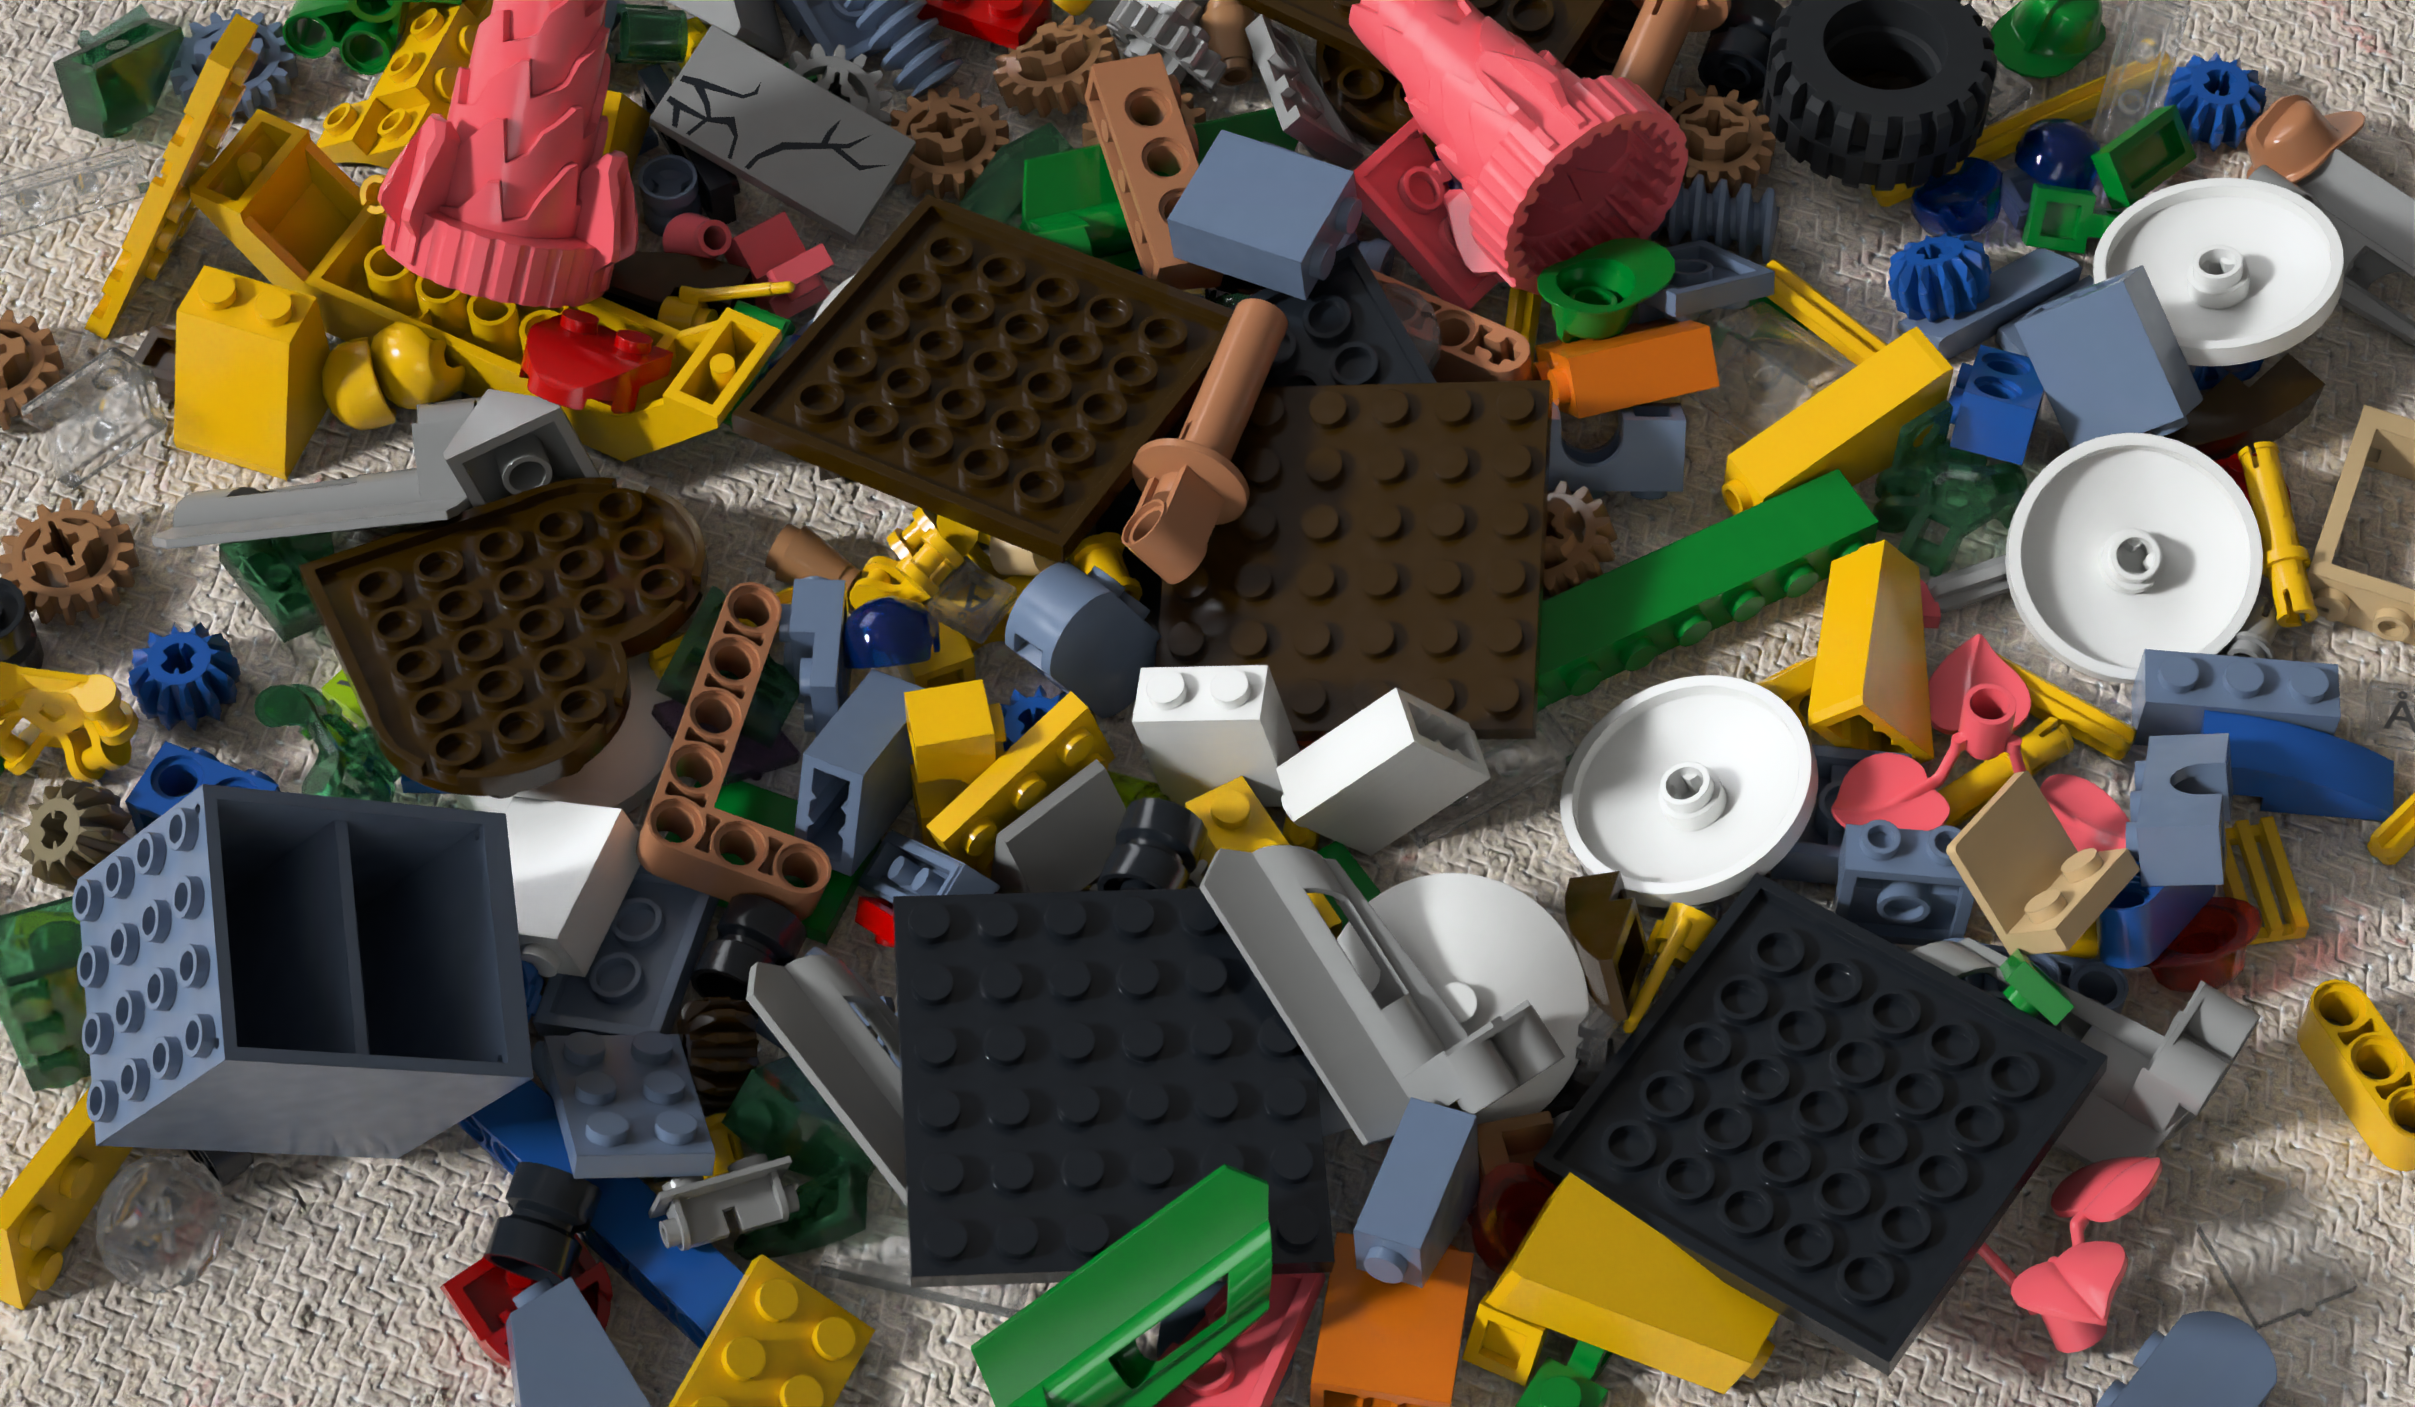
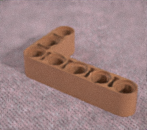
M755 582L740 583L732 588L726 596L640 831L636 845V854L645 870L657 877L730 902L733 896L739 894L761 896L784 906L796 915L800 921H803L813 914L831 878L832 866L826 853L809 841L714 808L782 613L779 597L772 589ZM738 619H748L755 623L757 627L746 626L739 622ZM718 671H730L731 673L735 674L739 679H728L722 676ZM699 723L711 724L718 728L721 733L708 732L702 729ZM678 777H691L697 780L702 787H689L682 783ZM658 832H673L684 842H669ZM721 854H735L746 865L731 864ZM784 876H796L803 880L808 887H795L788 883Z

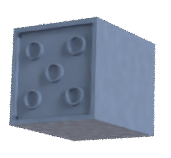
M202 784L77 879L72 901L74 916L80 921L82 950L77 963V976L80 985L85 987L87 1017L82 1028V1044L85 1052L90 1054L92 1083L88 1090L86 1105L88 1116L95 1125L96 1146L398 1159L534 1078L505 813Z

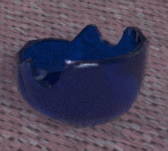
M2066 118L2040 119L2034 121L2024 130L2015 149L2017 154L2014 161L2020 169L2043 184L2093 191L2099 180V175L2091 156L2099 151L2101 146L2089 130L2079 123Z
M1967 157L1958 172L1945 174L1937 179L1931 174L1928 177L1927 183L1914 189L1911 198V214L1921 227L1934 237H1940L1946 232L1951 233L1952 237L1961 234L1971 235L1972 238L1978 237L1989 231L1998 219L2003 201V173L1993 162L1977 157Z
M894 595L874 598L855 609L847 618L842 635L844 667L847 669L882 668L928 661L931 657L932 644L934 653L940 651L939 623L922 603Z

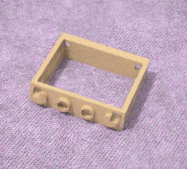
M2364 404L2307 575L2319 616L2325 617L2328 621H2338L2375 633L2386 640L2401 641L2415 646V590L2331 564L2364 465L2415 481V420Z

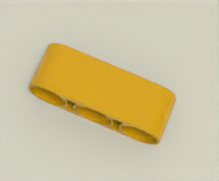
M2334 979L2325 981L2314 989L2298 1026L2297 1041L2300 1048L2373 1154L2385 1166L2394 1170L2406 1172L2415 1170V1133H2410L2398 1125L2405 1124L2415 1129V1063L2371 1000L2357 985L2345 980ZM2324 1018L2334 1019L2340 1022L2343 1026L2333 1025L2327 1022ZM2361 1070L2369 1071L2377 1075L2381 1080L2372 1079L2364 1075Z

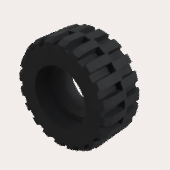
M1792 0L1791 4L1782 10L1776 20L1775 31L1772 33L1763 93L1764 113L1769 117L1768 125L1780 143L1786 141L1785 150L1798 163L1807 161L1810 163V170L1826 180L1832 175L1842 179L1841 183L1843 186L1858 189L1859 184L1875 185V191H1892L1895 184L1905 183L1907 189L1923 185L1928 182L1929 175L1932 174L1937 179L1955 169L1956 163L1967 159L1975 149L1977 139L1982 136L1997 71V57L1994 54L1995 43L1991 32L1985 25L1982 26L1983 19L1970 3L1963 6L1960 4L1961 0ZM1856 68L1883 69L1900 74L1914 82L1917 86L1900 90L1876 89L1854 82L1840 72Z

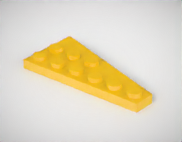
M237 13L205 62L183 111L186 114L176 133L169 141L162 157L166 160L161 169L163 176L159 178L155 175L121 247L124 250L101 292L105 294L91 313L84 328L104 340L110 335L145 277L153 281L158 279L171 256L172 250L169 248L177 235L181 238L184 237L197 215L199 208L192 202L189 191L222 151L220 144L234 120V117L231 115L246 90L244 82L259 56L258 53L250 49L259 25Z

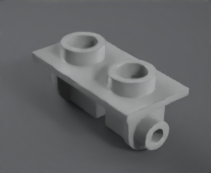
M766 1154L752 1155L729 1165L727 1168L728 1173L705 1180L703 1176H682L671 1179L663 1184V1191L658 1193L648 1211L650 1219L667 1215V1220L659 1222L660 1234L665 1247L678 1246L681 1251H686L690 1248L728 1238L730 1231L723 1212L730 1210L734 1212L741 1234L777 1223L787 1222L789 1220V1213L799 1211L800 1208L794 1186L790 1184L782 1187L781 1184L782 1177L792 1163L791 1157L786 1156L768 1161Z

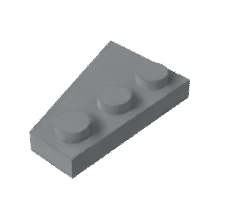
M1261 14L1245 28L1253 50L1252 57L1261 71L1283 132L1301 142L1314 158L1321 161L1327 158L1342 168H1351L1364 156L1353 135L1326 98L1318 82L1316 72L1295 36Z

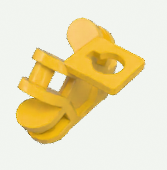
M917 507L912 512L915 520L906 529L896 528L887 537L889 546L901 561L885 556L870 558L862 570V579L857 580L850 591L849 599L851 605L864 616L876 620H888V618L897 616L910 607L932 599L940 589L938 586L952 570H957L965 561L963 558L965 555L995 581L1011 576L999 574L994 569L990 556L980 548L978 542L989 546L990 535Z
M0 662V756L4 758V768L14 775L19 776L28 771L44 747L47 746L63 748L67 767L72 777L76 780L92 783L103 777L105 769L117 770L129 763L132 752L130 739L138 729L139 718L130 704L121 700L122 694L113 679L106 675H84L21 667L11 663ZM24 717L31 722L30 726L24 729L19 736H16L11 731Z

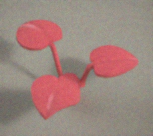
M1982 634L1973 636L1949 654L1928 681L1931 725L1941 733L1952 735L1950 748L1938 770L1927 779L1924 768L1908 756L1886 752L1864 758L1855 764L1843 778L1837 798L1831 807L1833 818L1842 827L1845 828L1846 824L1864 825L1873 820L1889 821L1899 829L1929 831L1939 826H1944L1949 817L1950 807L1947 800L1935 789L1944 784L1959 755L1965 750L1970 756L1979 760H1990L2006 752L2009 754L2014 773L2026 771L2020 750L2022 739L2013 734V732L2019 729L2028 718L2031 708L2030 693L2021 677L1995 653ZM2068 774L2052 775L2042 783L2040 787L2042 794L2078 852L2088 848H2094L2097 852L2126 848V822L2130 821L2119 805L2104 790L2084 778Z
M2133 1156L2102 1160L2082 1167L2066 1177L2057 1186L2051 1197V1207L2058 1217H2073L2070 1221L2072 1247L2064 1251L2059 1257H2050L2047 1262L2034 1265L2017 1276L1986 1242L1978 1250L1977 1253L2011 1288V1295L2015 1303L2021 1308L2026 1309L2029 1315H2041L2053 1344L2058 1351L2063 1353L2082 1351L2095 1345L2105 1336L2111 1303L2118 1286L2125 1276L2128 1267V1257L2120 1244L2108 1241L2085 1242L2084 1231L2090 1220L2101 1223L2114 1221L2136 1208L2148 1196L2160 1177L2163 1164L2159 1157Z

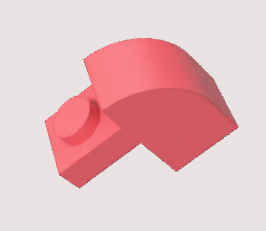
M785 211L733 237L730 248L724 253L729 264L751 269L753 284L792 281L795 284V290L792 293L755 297V303L758 308L785 319L826 299L830 294L820 276L822 272L834 265L823 243L806 251Z

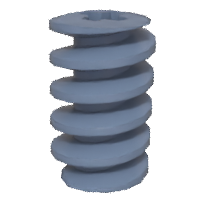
M847 0L843 5L848 12L865 9L855 24L860 32L878 29L868 43L869 48L873 52L890 49L880 63L882 69L885 72L902 69L892 84L897 92L914 89L910 96L918 99L927 94L928 89H935L949 80L964 63L961 57L945 61L942 59V54L952 43L949 37L931 41L929 35L939 24L937 17L921 21L917 18L919 12L927 4L926 0Z
M1697 174L1688 189L1683 188L1681 183L1679 194L1673 206L1665 214V219L1658 229L1652 232L1651 241L1657 239L1664 227H1667L1669 243L1673 246L1680 244L1687 231L1691 234L1692 242L1701 239L1707 242L1710 236H1714L1715 245L1727 251L1735 240L1738 244L1739 256L1745 259H1749L1756 246L1760 245L1763 263L1767 264L1770 261L1780 214V207L1776 204L1774 188L1767 187L1757 203L1753 202L1751 184L1744 183L1736 197L1732 198L1729 195L1727 179L1721 178L1713 192L1706 193L1704 175Z

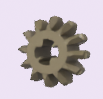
M66 780L62 786L57 785L56 787L45 786L43 803L28 805L33 818L29 826L19 830L29 839L20 856L32 864V876L39 878L43 883L74 893L77 879L130 840L123 833V830L130 822L132 815L120 807L121 797L114 795L109 789L95 786V784L83 780Z

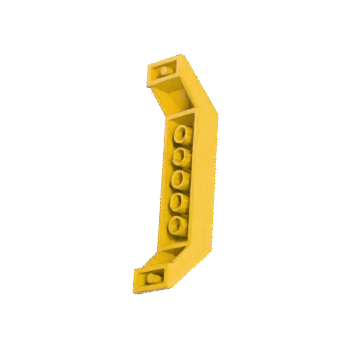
M257 109L189 191L192 202L273 285L317 297L326 333L345 341L368 337L370 342H372L373 337L382 328L395 322L402 321L416 325L433 340H444L446 342L444 358L449 367L463 365L466 368L464 385L459 391L476 398L482 397L487 389L536 396L528 391V378L519 377L528 332L534 324L560 315L564 310L575 309L589 312L599 318V325L615 331L634 330L649 335L653 338L652 345L671 351L674 354L669 376L640 387L635 411L614 414L611 411V406L593 399H587L582 410L561 406L583 445L623 462L719 428L782 341L781 329L729 307L725 309L718 320L680 331L603 297L575 307H531L515 303L492 301L488 298L472 296L459 290L436 284L430 279L411 272L387 254L384 250L385 245L382 244L381 240L387 214H372L367 211L370 205L363 206L361 204L360 188L311 140L309 130L260 109Z

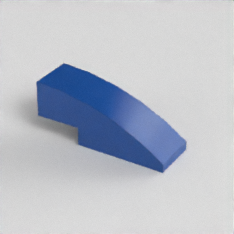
M2204 710L2200 734L2229 733L2233 795L2260 797V811L2385 821L2393 814V760L2358 744L2299 725L2245 714Z

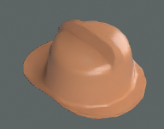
M2300 95L2280 97L2251 124L2246 133V147L2252 163L2247 172V179L2258 167L2267 165L2294 184L2298 183L2324 163L2335 149H2338L2354 137L2364 127L2365 116L2361 112L2356 111L2336 112L2323 116L2306 97Z

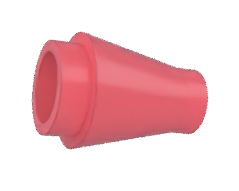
M682 213L674 217L667 224L662 239L664 253H678L716 259L730 248L732 235L729 227L720 220H711L697 213Z

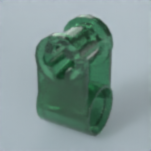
M617 4V13L621 15L619 33L620 52L615 53V62L633 64L659 63L660 65L684 62L688 45V24L684 10L668 9V6Z

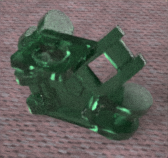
M1947 400L1942 401L1902 426L1898 436L1892 467L1879 473L1875 481V495L1880 501L1876 503L1872 511L1879 521L1878 530L1886 533L1905 531L1898 550L1911 561L1914 560L1930 568L1929 576L1931 577L1948 573L1964 537L1987 522L1996 519L2006 529H2009L2013 515L2028 486L2026 475L2017 464L2000 463L1986 466L1987 456L1950 448L1951 442L1947 435L1953 406ZM1934 424L1930 432L1923 438L1922 445L1915 448L1913 443L1917 436L1928 426ZM1931 520L1950 528L1940 546L1924 538Z
M303 683L274 685L260 692L256 698L254 708L255 714L262 724L272 728L299 725L301 727L298 732L307 741L313 739L318 747L317 759L303 781L302 794L382 802L393 801L396 789L395 781L403 774L383 755L369 725L366 728H363L361 725L355 728L342 715L343 708L334 699L327 700L320 691L310 685Z

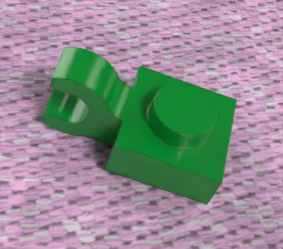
M2034 183L2022 241L2026 246L2084 254L2087 238L2101 239L2109 225L2123 211L2112 210L2111 208L2094 209L2097 196L2092 191Z
M1579 1340L1566 1366L1547 1356L1515 1407H1604L1608 1398V1390L1596 1384L1595 1381L1608 1364L1613 1353Z

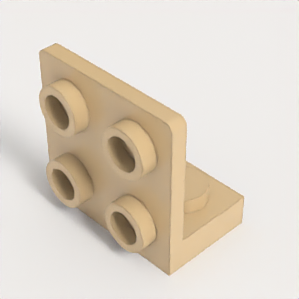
M2028 771L2014 773L1946 848L1947 855L2010 956L2017 949L2025 955L2068 951L2140 870L2128 848L2099 852L2094 848H2088L2078 852Z

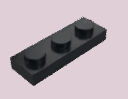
M659 63L637 71L642 105L651 115L672 85ZM655 129L670 154L684 157L691 161L696 168L699 186L698 194L700 195L701 206L708 218L720 220L725 224L737 221L734 196L740 194L737 176Z

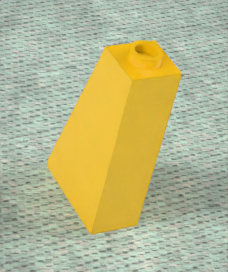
M1918 327L1905 332L1729 454L1721 488L1722 497L1727 508L1733 515H1736L1836 469H1839L1851 486H1854L1936 444L1954 368Z
M1883 539L1876 543L1866 544L1855 552L1831 561L1808 708V726L1835 747L1912 754V759L1922 764L1934 759L1919 566L1887 540Z
M1569 1172L1544 1203L1485 1301L1497 1310L1721 1394H1725L1743 1374L1753 1380L1762 1370L1775 1348V1344L1766 1338L1779 1316V1313L1721 1281L1667 1237L1571 1172Z

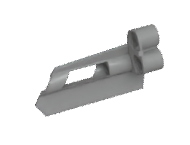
M2335 149L2326 161L2312 174L2296 184L2267 165L2258 167L2248 179L2271 183L2301 195L2317 206L2336 228L2341 239L2344 258V282L2338 303L2415 347V322L2368 291L2369 286L2378 278L2394 272H2403L2415 280V200L2338 149Z
M482 397L416 405L418 423H411L416 468L360 474L357 477L260 491L253 487L197 491L186 495L178 502L173 516V528L152 535L153 546L172 549L334 531L352 532L426 524L432 521L448 520L455 517L461 512L474 507L447 464L443 452Z
M1292 845L1266 846L1252 853L1220 848L1215 853L1199 886L1201 892L1363 1146L1394 1138L1411 1097L1475 1115L1565 1057L1528 1000L1505 1015L1496 1017L1471 1035H1468L1336 859H1324L1322 855L1313 850ZM1307 893H1321L1333 896L1381 970L1379 983L1371 993Z
M1965 938L1958 942H1934L1910 951V953L1960 979L1972 974L1986 973L2005 985H2010L1999 968L2008 957L1970 938ZM2201 980L2184 1011H2178L2166 1035L2163 1036L2054 981L2068 994L2074 1005V1008L2060 1021L2062 1032L2108 1056L2106 1072L2054 1145L2086 1165L2119 1157H2148L2166 1140L2174 1138L2183 1131L2204 1109L2255 1028L2260 1015Z
M809 955L798 958L785 966L762 962L755 963L750 967L746 1000L907 1206L900 1069L848 1002L853 1003L900 1063L898 1017L858 972H851L845 963L836 957Z

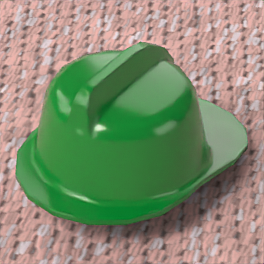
M2102 0L2020 1L1999 18L1990 31L1995 43L1994 54L1997 60L2005 68L2021 76L2037 79L2058 77L2072 70L2088 55L2097 50L2106 39V28L2101 22L2103 14Z
M1639 238L1613 239L1598 244L1568 260L1545 268L1537 278V289L1545 301L1552 306V316L1556 322L1557 336L1562 342L1570 343L1580 339H1608L1624 331L1638 303L1656 295L1669 285L1675 275V261L1665 247L1651 240Z

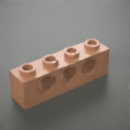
M1161 53L1092 64L1085 100L1143 275L1185 292L1220 286L1223 273L1175 258L1173 255L1167 218L1199 167L1197 162L1199 155L1198 139L1192 124H1184L1180 112L1182 97L1177 77L1174 74H1167ZM1138 121L1147 122L1152 126L1141 125ZM1154 172H1164L1168 174L1170 177L1159 176Z

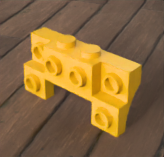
M463 0L461 5L438 2H410L402 40L369 99L353 104L343 103L335 107L323 122L325 130L316 145L335 164L355 162L390 169L391 165L432 113L441 114L447 120L459 67H469L478 26L490 16L493 0Z

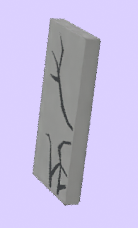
M711 25L650 116L651 127L853 243L856 242L916 147V141L714 25Z

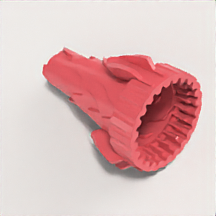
M493 0L490 16L478 26L469 67H459L447 120L441 114L432 113L391 165L380 187L377 200L387 213L381 240L382 244L385 245L384 250L389 256L411 272L430 279L436 284L456 289L472 296L484 297L503 303H515L522 306H545L549 308L581 306L602 297L604 292L609 289L615 263L636 252L639 235L638 213L634 187L628 169V156L622 151L614 150L602 157L608 130L607 116H602V111L609 85L611 63L610 56L606 53L610 28L604 27L608 0Z
M1361 0L1359 4H1352L1349 14V25L1363 45L1402 83L1406 94L1404 100L1408 103L1413 117L1426 135L1437 145L1435 150L1443 164L1462 184L1463 189L1449 190L1444 194V205L1447 210L1456 247L1465 265L1477 277L1492 275L1499 283L1507 282L1514 289H1521L1532 292L1535 295H1541L1537 289V278L1545 268L1568 260L1598 244L1613 239L1639 238L1648 240L1652 232L1656 231L1664 221L1665 214L1673 206L1680 191L1688 162V149L1685 147L1687 139L1685 133L1679 128L1680 125L1673 117L1659 106L1639 85L1624 77L1615 79L1612 75L1600 76L1597 79L1580 78L1566 68L1549 51L1542 50L1536 53L1521 37H1517L1512 32L1507 31L1490 16L1486 17L1469 0Z

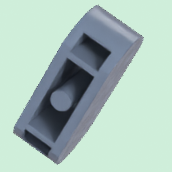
M1066 561L1065 563L1058 562L1043 570L1022 591L1007 621L1005 645L1060 690L1066 691L1067 694L1072 691L1093 713L1105 719L1118 714L1136 699L1141 668L1155 667L1156 645L1162 636L1144 621L1150 610L1125 592L1126 588L1096 566L1087 575Z
M2192 1312L2182 1315L2166 1336L2155 1330L2145 1341L2133 1360L2132 1364L2139 1368L2127 1385L2116 1379L2102 1395L2096 1407H2266L2269 1395L2277 1383L2276 1362L2264 1338L2244 1321L2221 1312Z

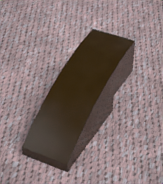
M636 251L633 255L615 263L609 289L604 292L602 297L657 320L664 299L667 296L679 297L681 286L705 289L753 284L751 269L719 260L678 253ZM755 297L706 302L709 309L717 311L718 317L722 315L727 307L734 309L738 300L756 306Z
M2289 353L2250 387L2246 386L2230 372L2203 396V401L2186 415L2189 424L2164 437L2189 445L2212 460L2229 458L2231 455L2239 453L2247 445L2251 448L2252 453L2256 452L2254 443L2262 441L2274 442L2306 419L2312 412L2325 383Z
M1620 871L1569 878L1565 894V917L1574 949L1584 971L1588 993L1598 1007L1614 1021L1628 1020L1650 959V952L1635 897L1627 898Z

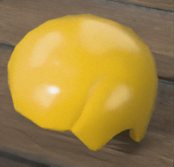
M402 321L382 328L373 337L369 348L376 379L383 394L398 407L417 410L416 405L445 401L463 388L466 368L463 365H456L454 367L447 365L444 358L446 342L444 340H433L418 326Z
M368 337L351 339L337 345L330 351L321 371L322 393L331 413L345 425L358 430H374L394 424L397 415L396 410L389 408L385 395L381 391L376 379L368 345L371 342Z

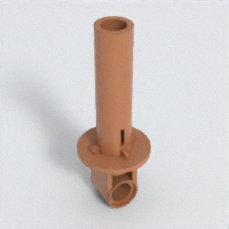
M1631 0L1640 9V12L1611 75L1615 79L1619 77L1630 79L1657 103L1688 32H1706L1721 26L1730 12L1731 0Z
M1249 298L1240 301L1236 305L1178 439L1162 438L1152 440L1138 450L1133 460V479L1142 495L1133 515L1123 529L1121 541L1168 584H1177L1183 581L1197 569L1206 555L1207 543L1215 525L1234 521L1242 515L1248 503L1250 493L1247 481L1239 469L1231 462V459L1288 329V319L1277 306L1265 300Z

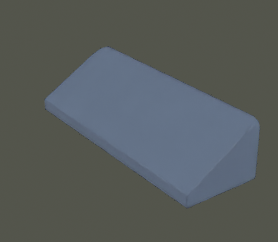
M2038 248L1990 274V297L1983 303H1978L1976 310L1973 312H1961L1956 314L1954 319L1944 317L1939 318L1935 322H1929L1927 317L1919 320H1911L1907 317L1898 322L1897 328L1904 334L1918 327L1943 357L1949 360L1996 335L1999 327L2078 282L2082 266L2073 259L2044 248Z
M893 830L888 831L858 881L860 882L858 886L892 904L893 896L994 894L1001 887L967 864Z

